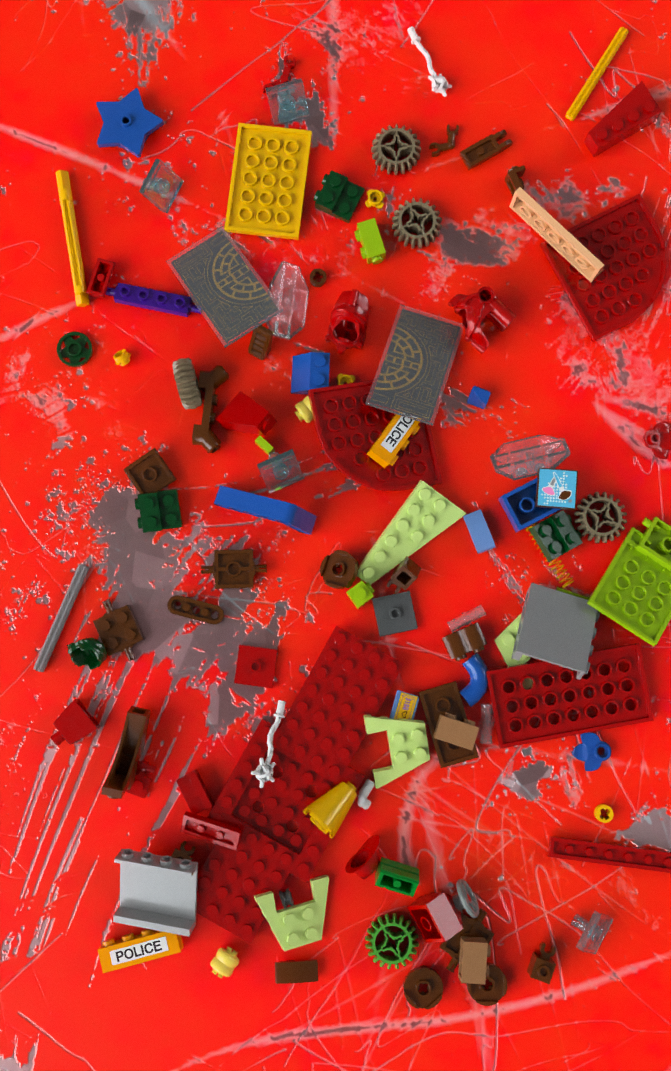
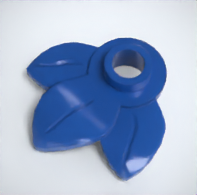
M594 733L580 734L582 743L573 749L572 755L578 760L585 761V771H595L600 768L602 761L607 760L611 756V747L606 742L600 741L599 737ZM600 747L604 749V753L601 755L598 754Z

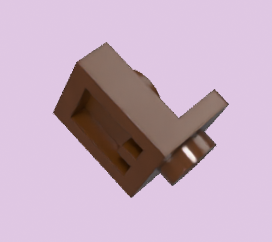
M524 165L512 167L508 170L505 177V182L512 196L519 187L524 190V183L519 178L525 172L526 168Z

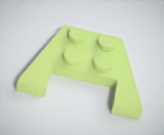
M522 613L494 639L507 666L525 664L531 658L522 655L519 661L512 659ZM526 678L522 682L525 689L530 688L533 684L530 678Z
M363 715L367 734L387 731L392 765L372 770L376 789L430 760L424 721Z
M328 875L310 879L313 900L277 911L272 891L254 895L256 903H258L262 910L261 912L284 951L322 940L329 885Z

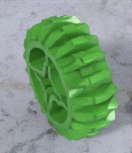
M388 913L385 914V920L378 916V924L375 921L371 922L374 929L367 928V932L371 934L365 936V940L369 941L365 944L366 949H371L368 955L374 956V963L380 960V967L387 963V969H391V964H395V968L399 969L398 963L400 962L403 966H406L405 959L412 961L410 953L416 955L417 951L413 947L419 946V943L415 941L418 938V934L413 933L416 930L415 926H410L411 921L409 919L403 923V915L397 920L396 913H393L391 919H389ZM388 926H396L403 931L393 932ZM381 930H383L385 937L382 941H380V944L376 946V937ZM388 935L390 936V938L395 940L396 948L394 944L392 945V943L389 942ZM408 936V944L405 950L401 952L399 944L404 940L403 938ZM391 950L395 956H388L380 951Z

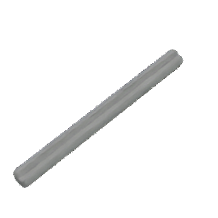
M78 565L33 667L38 672H44L89 570L85 565Z

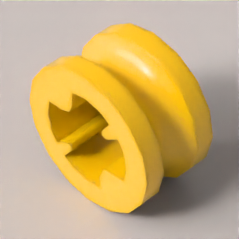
M597 805L594 810L595 818L602 823H608L613 819V810L608 805ZM601 809L608 810L606 818L603 816L600 818Z

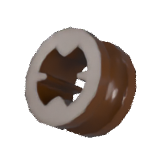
M314 269L310 274V283L315 287L323 286L326 282V273L322 269ZM315 274H320L319 276H323V278H321V282H316L317 280H313V278H315Z

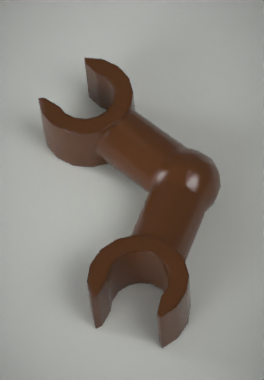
M449 124L447 125L448 140L446 143L438 144L435 142L430 144L429 149H437V151L432 152V157L439 156L440 152L454 149L455 136L459 130L458 125L455 131H450Z

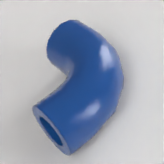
M478 653L462 664L470 675V682L459 693L470 707L479 702L488 688L486 674L488 668Z

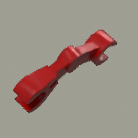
M288 55L284 57L285 67L280 79L263 87V93L267 90H272L268 94V99L273 98L283 85L288 84L291 69L296 66L295 57L293 62L288 64Z

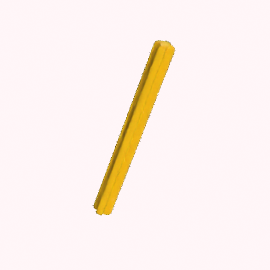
M624 27L619 28L567 111L565 117L570 121H573L625 40L629 33L628 29Z

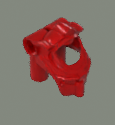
M487 286L480 288L474 294H457L448 302V305L455 309L454 312L462 317V325L465 328L464 340L468 343L471 341V345L481 354L489 347V340L483 333L480 324L488 319L503 332L516 317L509 308L497 299L492 288Z
M352 289V291L342 292L331 312L330 325L325 340L335 344L339 354H344L346 349H363L372 307L368 303V298L360 293V291Z

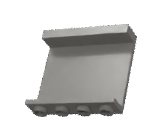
M531 583L526 592L512 659L519 661L522 655L577 671L576 679L580 680L584 674L588 673L590 668L588 658L593 652L594 646L591 645V642L596 636L597 628H594L595 622L597 623L600 612L588 605V600Z
M121 849L114 859V863L120 864V906L113 915V922L190 937L196 926L198 862L189 859L172 858L171 856L155 855L150 852Z

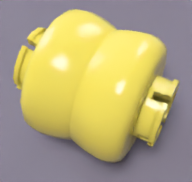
M308 395L303 401L295 405L297 411L294 412L301 422L305 420L306 423L313 421Z
M227 946V949L219 948L216 956L210 962L213 968L212 972L215 975L218 973L217 976L219 978H223V976L230 977L234 968L240 962L236 956L238 953L235 950L231 952L232 948Z

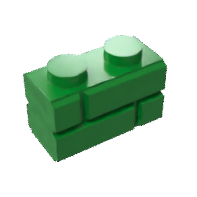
M381 857L375 872V886L385 887L388 890L413 897L419 884V869Z

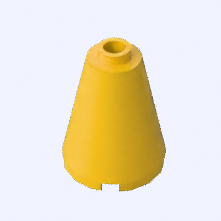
M349 781L347 783L341 782L305 807L303 812L305 815L309 812L310 820L323 833L327 834L330 832L329 837L333 838L357 797L355 792L357 789Z

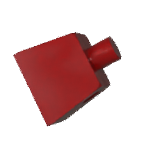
M74 699L53 723L58 731L51 736V740L57 746L64 740L71 745L99 730L101 726L79 699Z

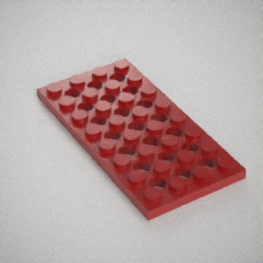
M635 643L593 651L592 655L588 658L590 674L587 678H581L580 680L576 679L577 671L542 660L486 671L499 748L654 721L640 644ZM621 661L628 663V668L625 671H620L618 668ZM603 664H607L609 667V671L605 675H601L599 672V668ZM564 671H569L571 674V678L567 682L561 680V674ZM544 675L551 676L552 681L549 685L542 684V677ZM526 678H530L533 682L532 686L528 689H525L522 685L523 680ZM630 680L631 688L629 690H623V681ZM506 682H512L513 690L505 692L503 685ZM607 683L612 685V691L609 694L603 692V686ZM586 687H592L593 694L591 697L584 696L583 691ZM568 690L574 692V698L570 701H566L564 698V694ZM548 694H553L555 696L554 703L546 704L545 697ZM530 697L536 700V704L532 708L526 706V700ZM633 699L635 702L634 707L629 710L626 709V701ZM515 701L517 708L514 711H508V702ZM609 703H614L616 706L615 711L612 713L606 711V706ZM590 706H595L597 709L594 716L587 715V709ZM570 710L577 711L576 719L570 720L568 718ZM550 714H558L559 718L556 723L549 722ZM532 717L539 718V724L536 727H531L529 724ZM518 720L520 722L518 730H511L510 724L512 721Z

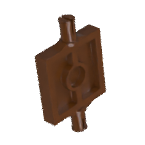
M253 549L214 550L213 566H201V569H209L201 570V574L213 573L215 589L254 588L255 573H267V569H259L267 568V564L255 565Z
M110 599L103 601L102 603L107 613L101 618L94 620L93 623L108 656L118 652H125L129 662L136 659L132 648L136 643L145 639L130 606L125 605L119 609H114Z
M480 908L477 918L468 917L461 912L463 929L448 941L441 942L439 947L452 957L446 967L449 971L454 973L459 963L461 936L484 937L488 944L490 943L494 932L482 924L487 914L485 910Z

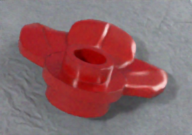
M668 422L657 423L653 430L647 431L643 436V444L652 449L654 456L659 459H667V450H671L670 423Z

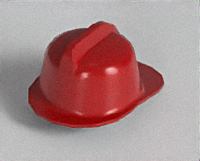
M373 835L362 845L346 864L345 870L347 873H356L362 879H366L378 868L380 857L377 849L380 845V836Z

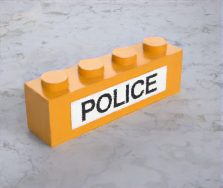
M397 412L370 448L367 455L384 468L389 464L392 466L399 457L396 455L400 449L403 451L410 441L407 440L409 436H414L420 429L418 424L421 419Z
M145 929L139 935L134 936L133 933L122 936V939L114 941V938L105 940L97 950L102 971L107 973L180 953L183 949L181 935Z

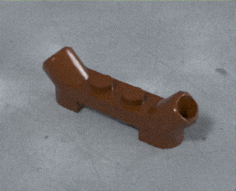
M216 366L210 372L200 371L198 388L200 391L205 392L202 424H194L192 444L202 445L208 453H214L221 447V441L213 433L211 426L215 424L216 413H213L214 406H217L218 394H215V391L229 378L228 373L222 366Z

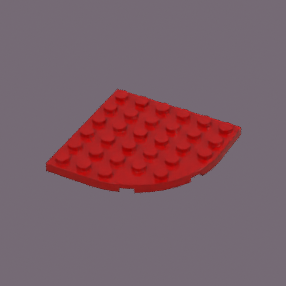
M640 194L567 230L604 264V270L592 282L587 280L547 241L540 244L592 342L627 326L639 318L654 302L665 279L667 268L665 242L656 221Z
M378 379L308 390L319 442L333 465L345 476L365 487L381 491L414 489L420 480L429 486L443 483L428 421H420L418 424L420 429L414 436H409L407 439L410 441L403 451L401 449L396 455L399 457L392 466L389 464L384 468L367 455L370 448L397 413L396 411L370 403Z

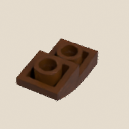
M315 959L275 962L276 984L318 981V963Z

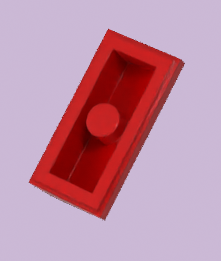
M101 258L97 259L86 291L90 297L105 298L116 266L115 262Z

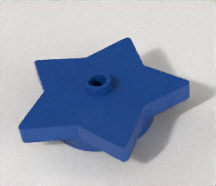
M135 88L119 102H96L104 122L97 140V145L100 148L118 146L140 158L144 143L149 135L164 125L163 119L144 108L138 88Z

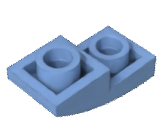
M481 509L464 515L463 519L477 553L480 554L496 548Z

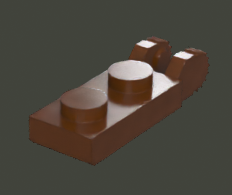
M505 130L494 135L491 134L460 152V157L468 170L501 153V151L506 150L513 144L511 139L501 144L497 143V141L506 136Z

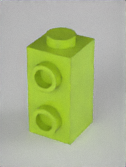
M375 218L357 223V230L354 233L357 242L360 241L362 248H360L362 258L366 259L368 264L383 262L386 259V251Z
M360 581L346 592L357 609L374 597L372 586L368 582L364 583L363 581Z

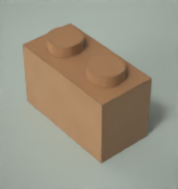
M447 712L445 716L440 714L433 737L473 750L479 727L475 726L476 722L465 718L463 722L456 720V715Z
M461 936L458 978L461 983L485 984L486 978L489 977L487 957H490L491 947L484 937Z

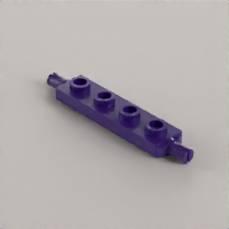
M118 283L115 289L108 287L106 295L114 296L115 303L188 317L191 312L199 314L203 312L201 306L193 305L192 298L188 296Z

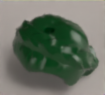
M84 638L76 643L67 645L68 654L71 656L72 662L78 667L85 665L89 666V669L92 670L102 665L107 658L106 648L103 643L94 638Z

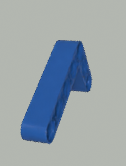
M219 486L214 504L217 506L279 522L309 535L312 534L317 518L314 514L297 505L225 486Z

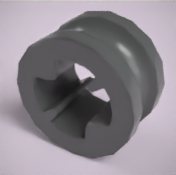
M289 888L285 892L279 891L283 907L287 908L288 905L294 906Z

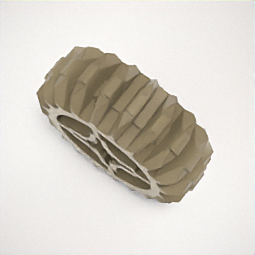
M397 124L395 128L389 125L387 130L382 128L381 134L377 133L376 139L372 141V159L376 160V166L381 165V171L387 169L388 175L391 171H394L395 176L398 174V171L405 174V169L410 172L412 166L415 167L417 165L416 160L420 159V140H417L416 133L412 134L411 128L406 131L405 125L402 128H398ZM395 144H397V149H398V151H397V156H396V151H394V149H395ZM407 155H409L407 158L399 161L401 157H406Z
M413 197L411 203L406 200L404 205L400 204L398 206L399 210L394 211L395 216L392 217V222L394 223L392 224V229L395 230L394 236H399V242L404 240L405 247L409 243L412 249L415 245H418V248L421 249L423 243L428 247L429 241L433 243L435 242V237L439 236L440 232L438 230L442 228L440 224L442 218L438 217L440 214L439 210L434 211L435 204L429 206V200L422 203L423 200L420 198L419 202H416ZM409 214V221L403 226L402 219ZM431 221L432 227L425 233L424 226L427 225V222Z
M181 358L174 361L172 368L183 407L187 410L201 406V392L198 388L199 383L191 359Z
M595 492L594 497L589 494L587 499L583 498L581 500L583 505H577V509L580 511H576L574 515L580 518L574 520V522L581 524L577 527V530H584L581 534L583 537L589 534L588 541L595 537V543H599L600 539L602 543H607V538L613 541L614 536L619 537L621 535L618 530L623 531L625 529L621 525L627 523V520L622 518L627 515V512H621V509L625 506H618L617 504L620 502V499L613 501V494L607 498L606 492H603L601 497L599 492ZM593 503L604 504L600 510L589 508ZM610 508L614 513L615 521L609 515ZM602 513V519L604 520L599 523L598 515ZM586 514H588V517L592 519L593 523L591 527L587 522ZM602 525L612 527L609 532H597Z

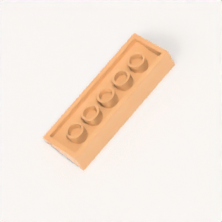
M521 187L514 192L509 207L587 280L592 282L604 270V264Z

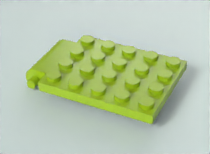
M645 517L641 524L647 527L646 530L642 533L634 527L630 528L587 604L654 647L657 645L671 619V526L657 517H654L652 520Z

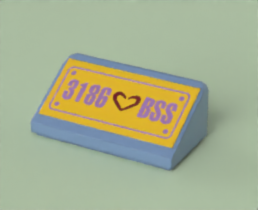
M397 690L389 718L414 719L419 696Z

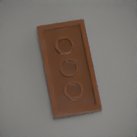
M456 681L418 692L440 767L444 768L479 757L475 744L473 750H469L433 737L440 714L445 716L447 712L456 715V720L462 722L464 718L467 719Z

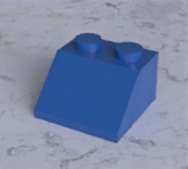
M309 352L293 356L291 394H308L310 389L329 387L330 353Z

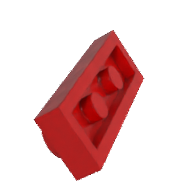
M186 811L183 816L180 832L237 850L242 829Z

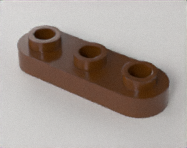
M179 595L171 597L167 603L168 610L172 614L213 625L221 623L225 616L224 610L217 605ZM180 602L181 608L176 609L175 603ZM195 607L200 608V612L198 614H195L193 612V609ZM214 611L218 612V617L216 619L212 618V613Z

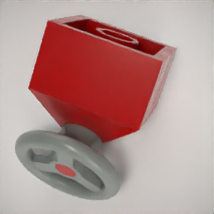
M459 879L457 881L456 888L458 894L454 896L445 892L424 894L407 906L425 943L446 942L463 929L460 911L465 909L473 918L479 916L478 902L465 880Z

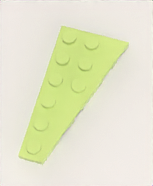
M420 480L358 566L357 576L371 585L401 563L406 556L412 555L467 513L427 483Z

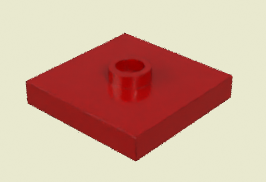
M239 645L234 683L273 688L278 650Z

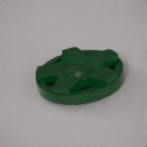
M80 332L65 334L57 344L58 357L67 366H83L92 357V343L86 335ZM71 336H80V337H79L78 339L74 340ZM64 342L65 348L61 349V346ZM86 343L89 345V350L85 348ZM63 358H69L70 363L65 361Z

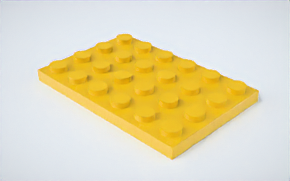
M238 123L225 232L299 240L312 131Z

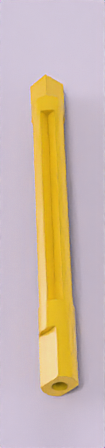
M58 170L55 174L76 306L86 307L89 305V298L86 293L87 286L68 171Z

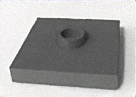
M410 591L372 599L380 637L418 629Z

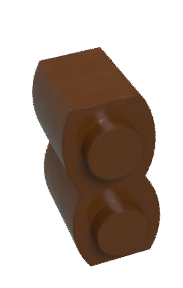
M478 622L442 637L450 659L455 658L456 661L466 658V653L473 651L475 654L484 650V645L487 644Z

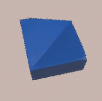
M473 386L467 403L484 409L491 393L490 391Z

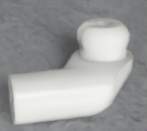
M369 779L365 781L360 789L357 803L360 808L362 807L365 810L371 805V801L367 797L375 785Z

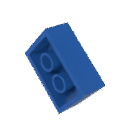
M537 478L504 494L498 499L516 533L562 510L535 507Z

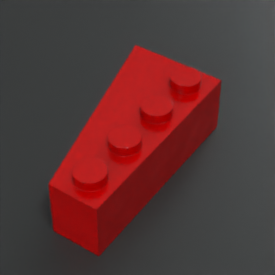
M643 81L588 132L584 143L593 157L651 125L658 119L662 110Z

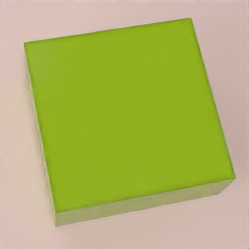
M260 435L255 439V443L268 456L275 452L274 448Z

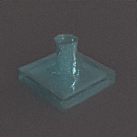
M301 78L265 88L274 125L309 116Z
M156 159L147 177L143 180V185L139 192L162 212L168 213L184 181L162 160Z
M293 449L282 454L273 452L268 456V460L257 464L269 494L304 479Z
M594 911L589 921L576 914L574 919L577 921L572 920L571 925L583 932L576 947L583 952L596 954L614 919L598 911Z

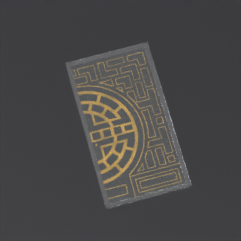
M223 226L166 261L225 348L284 311L231 236L224 230Z
M400 304L367 397L366 405L433 426L464 329L462 323Z

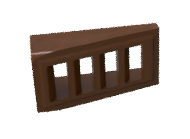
M257 324L253 330L248 353L260 360H265L271 351L273 332Z

